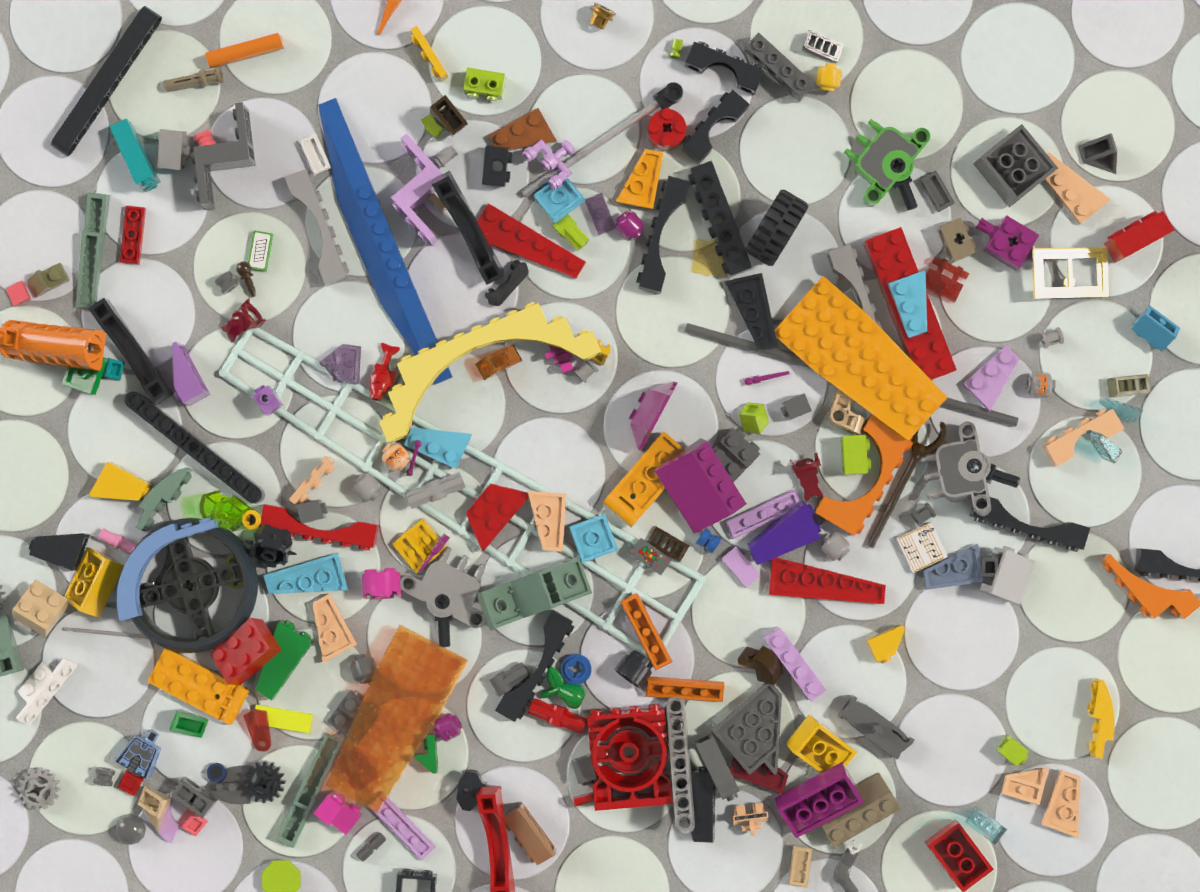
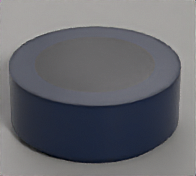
M213 763L207 769V777L212 782L219 783L227 777V768L221 763Z

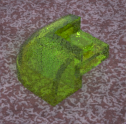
M213 491L202 495L199 504L203 519L210 517L211 520H217L219 527L229 528L232 531L239 529L243 525V514L253 510L238 497L222 495L220 491Z

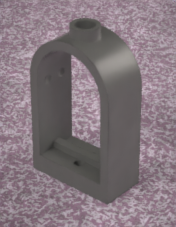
M712 733L695 741L697 749L722 800L726 798L727 801H731L737 798V792H740Z

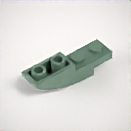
M185 467L172 473L160 481L145 496L138 506L145 511L135 525V528L140 531H146V529L149 530L155 522L154 516L156 513H160L165 506L164 500L173 502V500L176 501L182 493L180 489L183 484L186 485L190 481L192 469Z

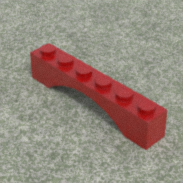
M267 504L263 505L259 526L268 524L274 528L287 529L291 532V537H294L295 534H301L302 539L313 540L314 537L321 538L323 543L332 544V541H339V545L351 547V544L359 545L358 549L370 551V547L375 548L379 525L366 522H357L339 530H319L301 524L286 508Z
M501 786L481 787L476 797L479 815L485 828L488 843L490 892H516Z

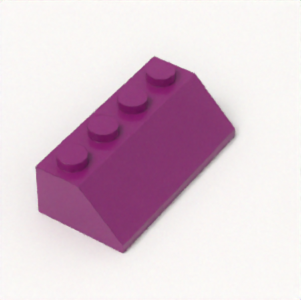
M843 762L775 797L777 810L795 838L864 803Z

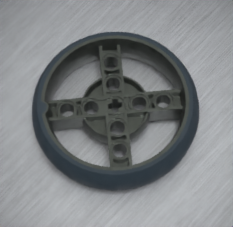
M182 518L164 523L143 537L133 551L145 538L165 526L178 524V528L181 530L180 526L192 523V526L200 524L199 520L202 519ZM218 524L219 528L200 534L211 536L222 542L232 552L238 563L214 569L207 561L193 557L189 539L185 537L168 544L173 563L165 571L162 584L140 590V605L143 615L131 618V620L144 636L165 649L181 653H199L212 650L243 625L253 612L258 594V575L255 563L244 543L232 531ZM179 543L184 545V551L181 554L176 550V546ZM183 562L189 564L190 568L187 572L181 569ZM227 569L232 573L230 580H226L223 576L224 571ZM207 575L213 577V583L210 586L205 582ZM189 580L195 584V587H192V589L187 588ZM242 580V596L235 614L224 627L214 632L208 608L216 600L219 586ZM171 585L176 589L174 596L168 593V588ZM151 591L157 593V599L154 602L149 600V593ZM193 599L199 600L200 606L198 609L192 607ZM167 602L174 610L188 614L194 638L176 637L163 631L149 618L144 608ZM199 617L205 620V626L203 628H200L197 625V619Z

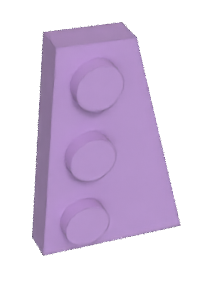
M1005 346L964 382V386L990 412L1020 359Z

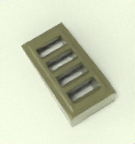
M1148 374L1107 379L1110 398L1151 393ZM1138 379H1141L1142 390L1139 389ZM1131 380H1133V386H1134V390H1133V391H1132ZM1123 381H1125L1126 391H1124Z

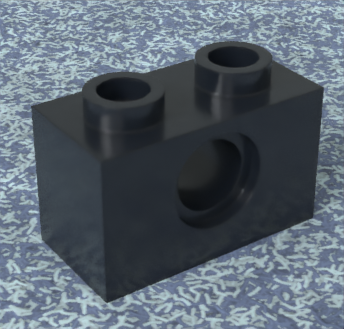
M485 146L482 185L505 187L506 183H510L511 171L507 170L508 163H512L513 152H509V147ZM494 161L502 163L503 169L501 171L493 169Z

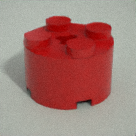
M670 108L657 111L651 117L648 124L647 135L649 142L653 147L661 151H671L678 148L686 134V122L680 113ZM669 127L670 133L668 131L664 133L663 129Z

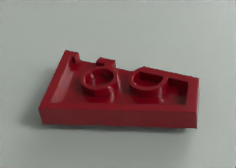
M734 757L729 767L733 777L783 794L789 776L779 767L777 768V774L774 775L764 763L748 775Z

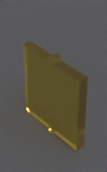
M696 239L692 273L705 274L706 276H723L724 271L721 264L724 261L722 256L718 257L715 246L717 242H714L712 239L710 241Z

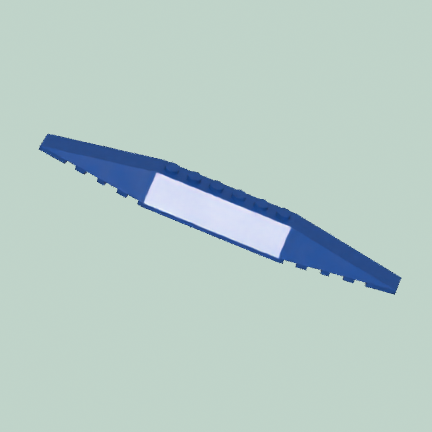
M334 98L319 104L318 107L337 201L380 304L416 356L421 349L429 347L430 350L436 347L438 341L338 101ZM449 367L435 379V385L453 378Z

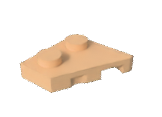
M1048 768L1005 775L1001 794L1040 805Z

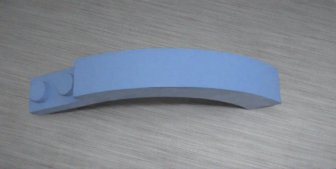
M210 517L199 520L200 524L192 526V523L180 526L181 530H179L178 524H171L155 531L136 547L126 561L118 583L117 611L119 621L143 615L140 605V585L145 569L151 559L162 548L176 540L219 528L217 520H211Z

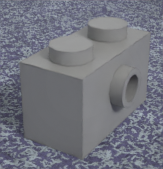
M160 129L157 168L184 170V166H187L188 156L185 155L186 147L189 145V136H186L187 131Z

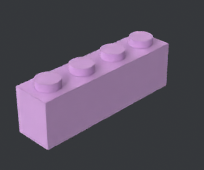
M777 627L763 638L809 701H813L826 691L825 687L780 627Z

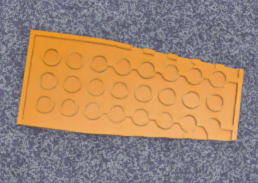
M824 276L820 278L775 329L776 338L810 368L906 440H910L947 399V396L869 315Z

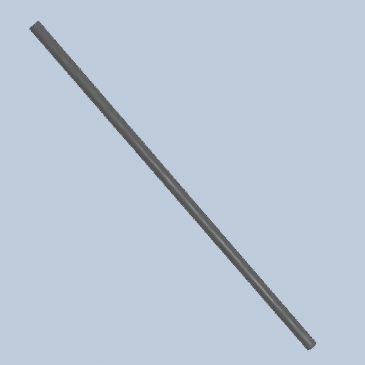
M690 323L686 325L685 332L809 367L795 353L777 348L759 352L753 341ZM948 397L941 404V406L1014 427L1017 426L1019 419L1018 417L993 410L989 412L986 408Z

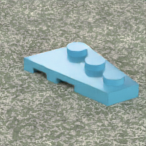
M411 428L404 445L415 449V441L420 440L422 445L419 447L418 452L457 469L472 434Z

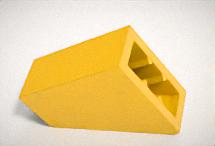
M107 461L89 496L142 501L152 490L150 489L152 484L115 463Z

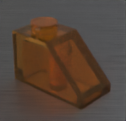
M514 344L487 355L475 365L485 381L523 360Z

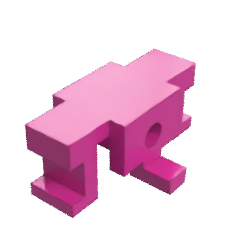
M549 345L550 352L545 353L546 359L553 357L555 364H560L563 374L574 370L570 361L573 355L561 348Z

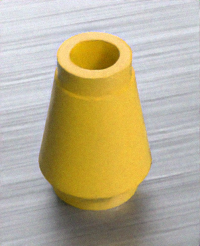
M249 510L242 516V524L247 529H256L261 523L259 513L254 510ZM253 517L256 518L255 523L252 522Z

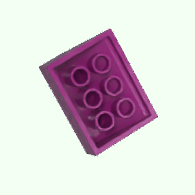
M702 438L654 470L694 534L725 519L747 505L708 441Z

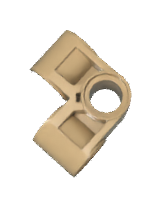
M837 388L828 414V422L851 434L861 435L866 417L852 413L850 407L853 399ZM834 412H839L842 415L841 421H836L833 418Z

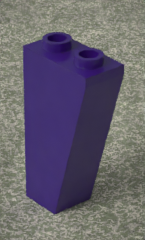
M804 500L800 501L747 543L756 565L821 539L819 535L821 528L818 522L813 520L812 515L815 513L811 504L807 505Z

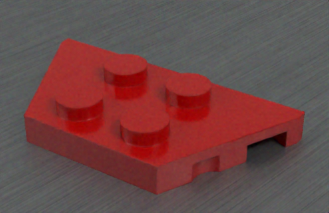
M490 483L468 509L466 515L482 551L490 545L528 500V492Z

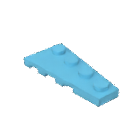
M338 553L263 575L269 594L349 590Z

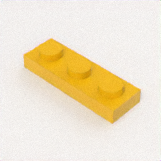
M418 26L410 29L413 34L410 38L415 46L419 45L423 50L420 54L425 62L429 61L433 66L430 70L435 78L440 77L441 81L449 78Z

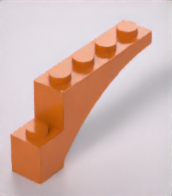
M1105 554L1100 558L1103 562L1102 567L1116 577L1114 579L1116 584L1120 588L1124 587L1128 592L1126 594L1127 597L1141 607L1139 611L1146 618L1155 619L1170 606L1169 611L1175 618L1185 619L1200 607V601L1190 589L1175 591L1155 586L1130 573L1111 554Z

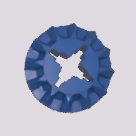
M571 654L562 662L561 674L570 684H582L591 675V664L581 654ZM577 661H579V668L585 670V672H578L574 677L573 670L568 667H574Z

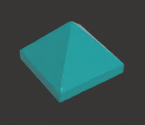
M108 358L103 376L121 380L125 362Z

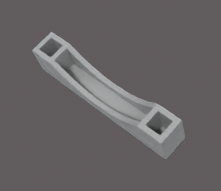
M307 169L285 176L291 195L310 209L319 224L322 235V252L318 268L324 284L329 286L348 279L347 273L350 271L346 261L342 262L340 255H343L340 245L335 244L334 237H336L333 226L329 227L327 220L330 218L326 208L322 209L320 204L323 199L320 191H316L313 184H316L313 173L309 174Z
M851 244L828 251L827 257L832 272L840 276L851 287L860 308L882 329L879 320L876 321L874 313H876L873 302L870 303L868 295H870L867 284L863 283L862 277H864L861 266L857 265L856 259H858L855 248H852Z

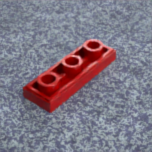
M126 205L120 263L140 265L146 215L145 207ZM135 232V236L130 238V233Z

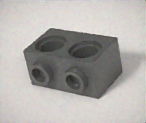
M188 777L181 781L171 795L201 818L207 816L218 801V799Z

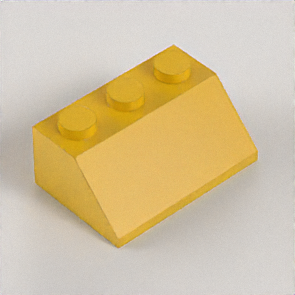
M88 547L64 597L68 599L69 604L80 612L99 618L106 607L110 595L114 591V586L121 576L124 565Z

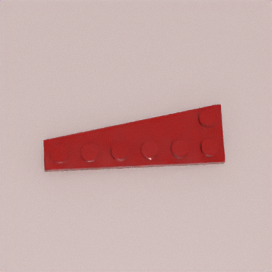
M489 203L478 219V223L490 245L501 248L504 251L511 252L577 279L586 264V261Z
M777 557L771 559L769 595L885 604L886 585Z

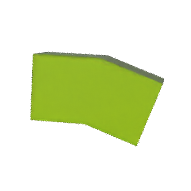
M432 114L421 119L427 132L436 140L444 132V129L435 122Z

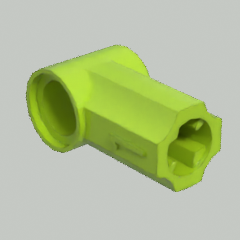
M567 214L557 223H553L552 227L579 251L590 239L576 226L577 223L571 216Z

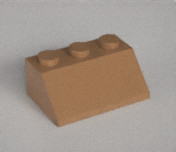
M523 802L505 814L507 830L509 832L512 830L516 836L514 838L520 848L523 846L526 849V856L531 863L535 862L539 865L556 855L557 848Z

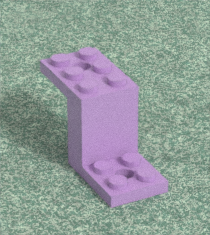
M406 133L401 137L403 142L401 146L409 157H415L414 161L422 171L391 197L394 201L392 205L401 216L403 214L406 215L404 219L413 230L416 228L419 230L417 234L425 244L429 242L433 246L438 242L436 236L414 211L424 204L432 193H436L432 186V180L442 175V173Z

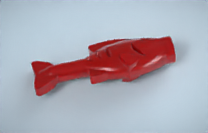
M381 343L385 354L382 364L376 363L375 371L370 376V399L381 401L382 396L393 386L396 379V371H390L389 364L392 355L397 354L400 351V347Z

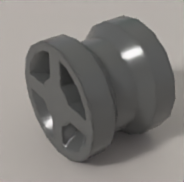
M231 271L225 272L215 280L216 285L222 288L221 292L224 295L239 285L238 281L233 279Z
M96 767L97 776L94 778L93 783L101 786H112V776L115 775V770L106 767Z

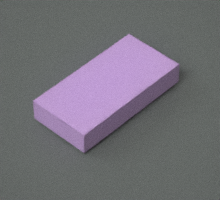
M736 546L721 558L746 588L761 576Z

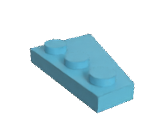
M924 270L888 284L908 338L927 332L926 277Z

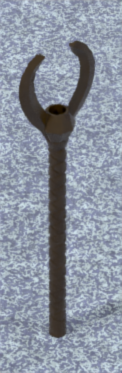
M940 422V433L928 446L918 442V431L913 435L911 439L913 442L911 459L867 546L874 549L917 462L924 455L939 447L946 437V425L944 422Z

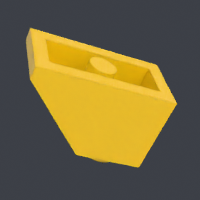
M898 625L866 639L876 662L880 661L882 664L892 660L891 656L896 654L903 636L904 625Z

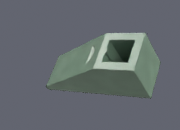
M8 615L0 617V677L24 670Z

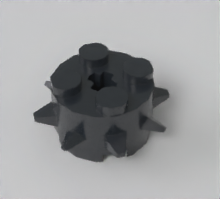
M263 524L253 533V540H245L246 543L251 545L250 557L254 556L258 559V564L266 567L276 568L277 564L284 566L288 563L289 555H297V553L291 551L293 541L291 532L287 529H278L268 524Z

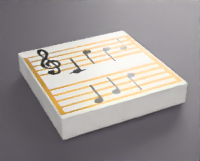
M932 522L896 538L912 573L948 557Z

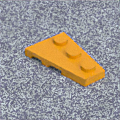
M644 150L615 203L653 210L663 152Z

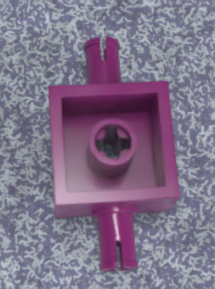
M1008 215L1003 217L997 226L984 220V218L979 220L975 228L990 236L988 243L983 249L984 252L1013 270L1020 268L1026 259L1033 262L1032 249L1039 234ZM1010 239L1013 240V246H1009Z

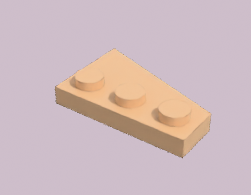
M527 491L542 550L563 551L566 494Z
M1060 769L1041 821L1042 825L1079 838L1080 776Z

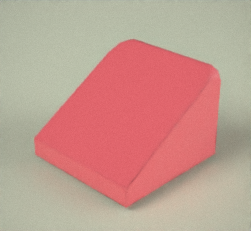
M19 281L6 289L13 307L31 300L24 281Z
M187 809L178 822L181 828L196 836L208 821Z

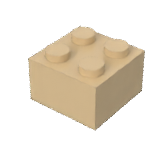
M35 579L12 609L13 618L46 638L68 608V599Z

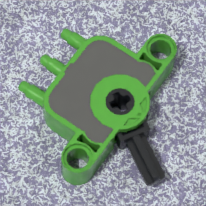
M870 119L868 124L878 132L873 141L871 142L865 136L858 134L856 139L866 147L860 157L848 148L844 151V154L856 163V172L871 184L863 195V201L867 206H876L890 188L894 186V189L899 188L906 209L908 211L913 210L918 206L909 185L912 182L910 175L914 167L913 160L929 142L930 132L926 128H918L908 139L894 127L884 128L876 121ZM916 134H922L925 137V141L919 142L916 139ZM896 164V166L900 165L901 168L897 170L893 169V166ZM868 193H875L877 200L871 201L868 198Z

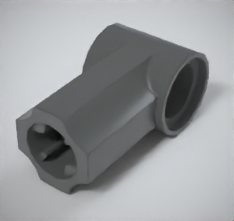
M523 662L508 671L499 673L489 681L500 697L513 689V686L530 677V674Z

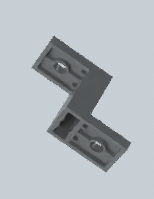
M243 102L235 103V109H233L234 121H237L238 128H235V136L239 141L193 147L194 153H191L192 163L196 166V172H193L195 183H198L196 199L207 210L215 209L211 171L256 166L249 109Z

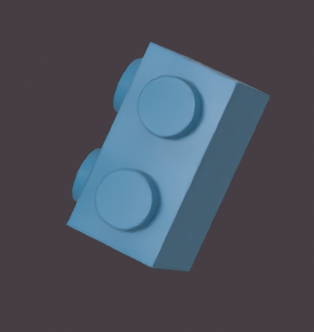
M1149 305L1135 320L1131 329L1136 335L1148 341L1152 347L1162 352L1177 337L1180 327Z

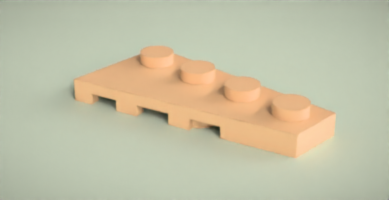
M1047 153L1058 169L1044 179V181L1079 224L1111 200L1051 153Z

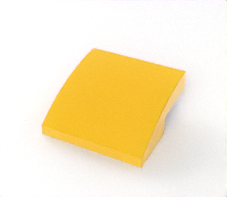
M423 518L392 545L417 574L440 537ZM446 544L443 546V548L437 555H434L429 563L445 550V548L447 547Z

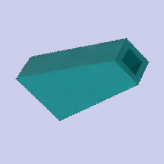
M125 118L109 126L135 184L144 191L155 189L161 181L131 121Z

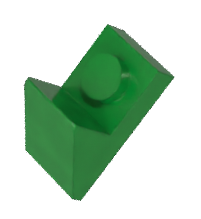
M428 733L427 738H424V750H428V753H415L413 757L430 772L436 774L438 773L436 736L434 733Z

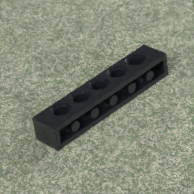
M709 161L690 168L688 179L691 181V186L695 185L697 190L694 194L697 202L703 206L704 210H701L704 220L709 222L710 228H708L711 239L715 238L716 240L715 250L718 257L722 256L724 263L721 265L725 275L728 274L731 278L750 271L753 267L745 251V246L713 162ZM707 180L710 182L711 187L704 189L701 187L700 182ZM715 198L718 204L711 207L707 204V200ZM722 216L724 223L721 225L716 224L714 217ZM727 233L730 235L731 241L723 242L720 236ZM734 251L737 253L738 258L730 260L727 253Z

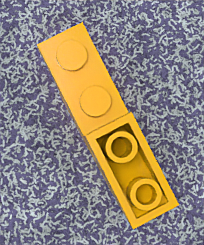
M1095 678V682H1092L1090 689L1092 701H1089L1087 707L1089 716L1096 718V722L1094 721L1092 725L1094 736L1093 741L1089 743V752H1091L1090 756L1102 759L1105 740L1113 741L1114 710L1104 680Z

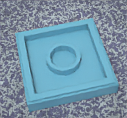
M568 178L562 182V186L555 190L547 184L533 195L554 223H557L586 201Z
M605 514L569 527L582 563L618 550Z

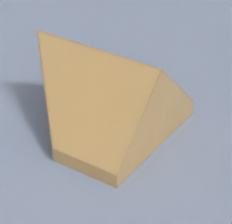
M144 786L137 804L143 808L159 833L173 797Z

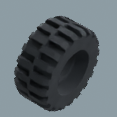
M780 190L745 248L746 253L767 266H773L809 207L807 202L787 190Z

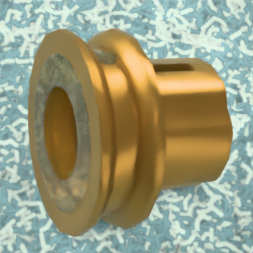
M594 2L595 7L591 8V11L594 13L589 22L603 30L608 20L613 21L612 17L616 13Z

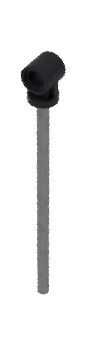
M676 82L669 83L665 88L652 96L654 99L653 103L563 163L567 168H570L656 109L660 108L662 110L679 103L683 96L682 86ZM676 89L679 95L672 98L668 95V91ZM557 167L523 189L521 191L524 197L528 196L546 184L551 176L558 175L561 171Z

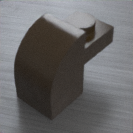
M762 646L760 650L746 647L737 659L739 665L755 669L757 681L774 686L783 674L780 659L772 650L765 646Z

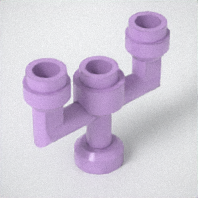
M541 139L532 147H527L522 155L530 162L537 157L541 150L546 156L542 158L541 166L546 171H552L555 167L561 171L558 175L551 176L547 181L548 185L555 190L562 186V182L573 174L559 159L565 154H573L575 149L569 141L564 140L561 143V149L553 154L552 150Z

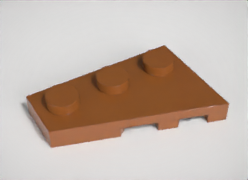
M539 108L488 135L494 146L509 147V151L533 146L541 139L545 143L557 142Z

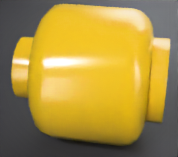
M825 63V66L818 68L816 85L819 86V90L834 92V89L840 87L842 71L836 68L837 64Z

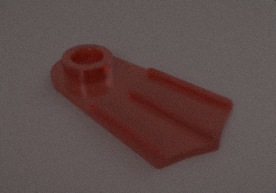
M254 708L244 714L243 717L255 748L258 751L265 752L270 749L272 744L267 711ZM259 742H264L265 746H261Z

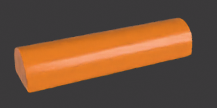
M275 33L209 51L205 55L209 67L214 68L284 49L281 35Z
M635 593L620 601L655 671L672 663L673 661L639 594Z
M650 676L647 679V697H678L687 700L723 702L724 682Z

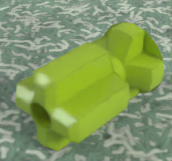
M673 39L671 47L673 52H670L669 57L680 59L678 52H681L682 39Z

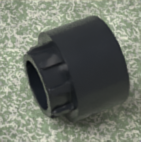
M633 650L630 654L625 653L614 670L626 681L641 689L652 674L651 668L653 665L648 658Z

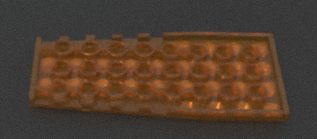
M399 624L371 677L326 786L379 812L382 804L390 795L392 788L400 779L402 772L410 763L412 756L420 747L422 740L440 715L468 660Z

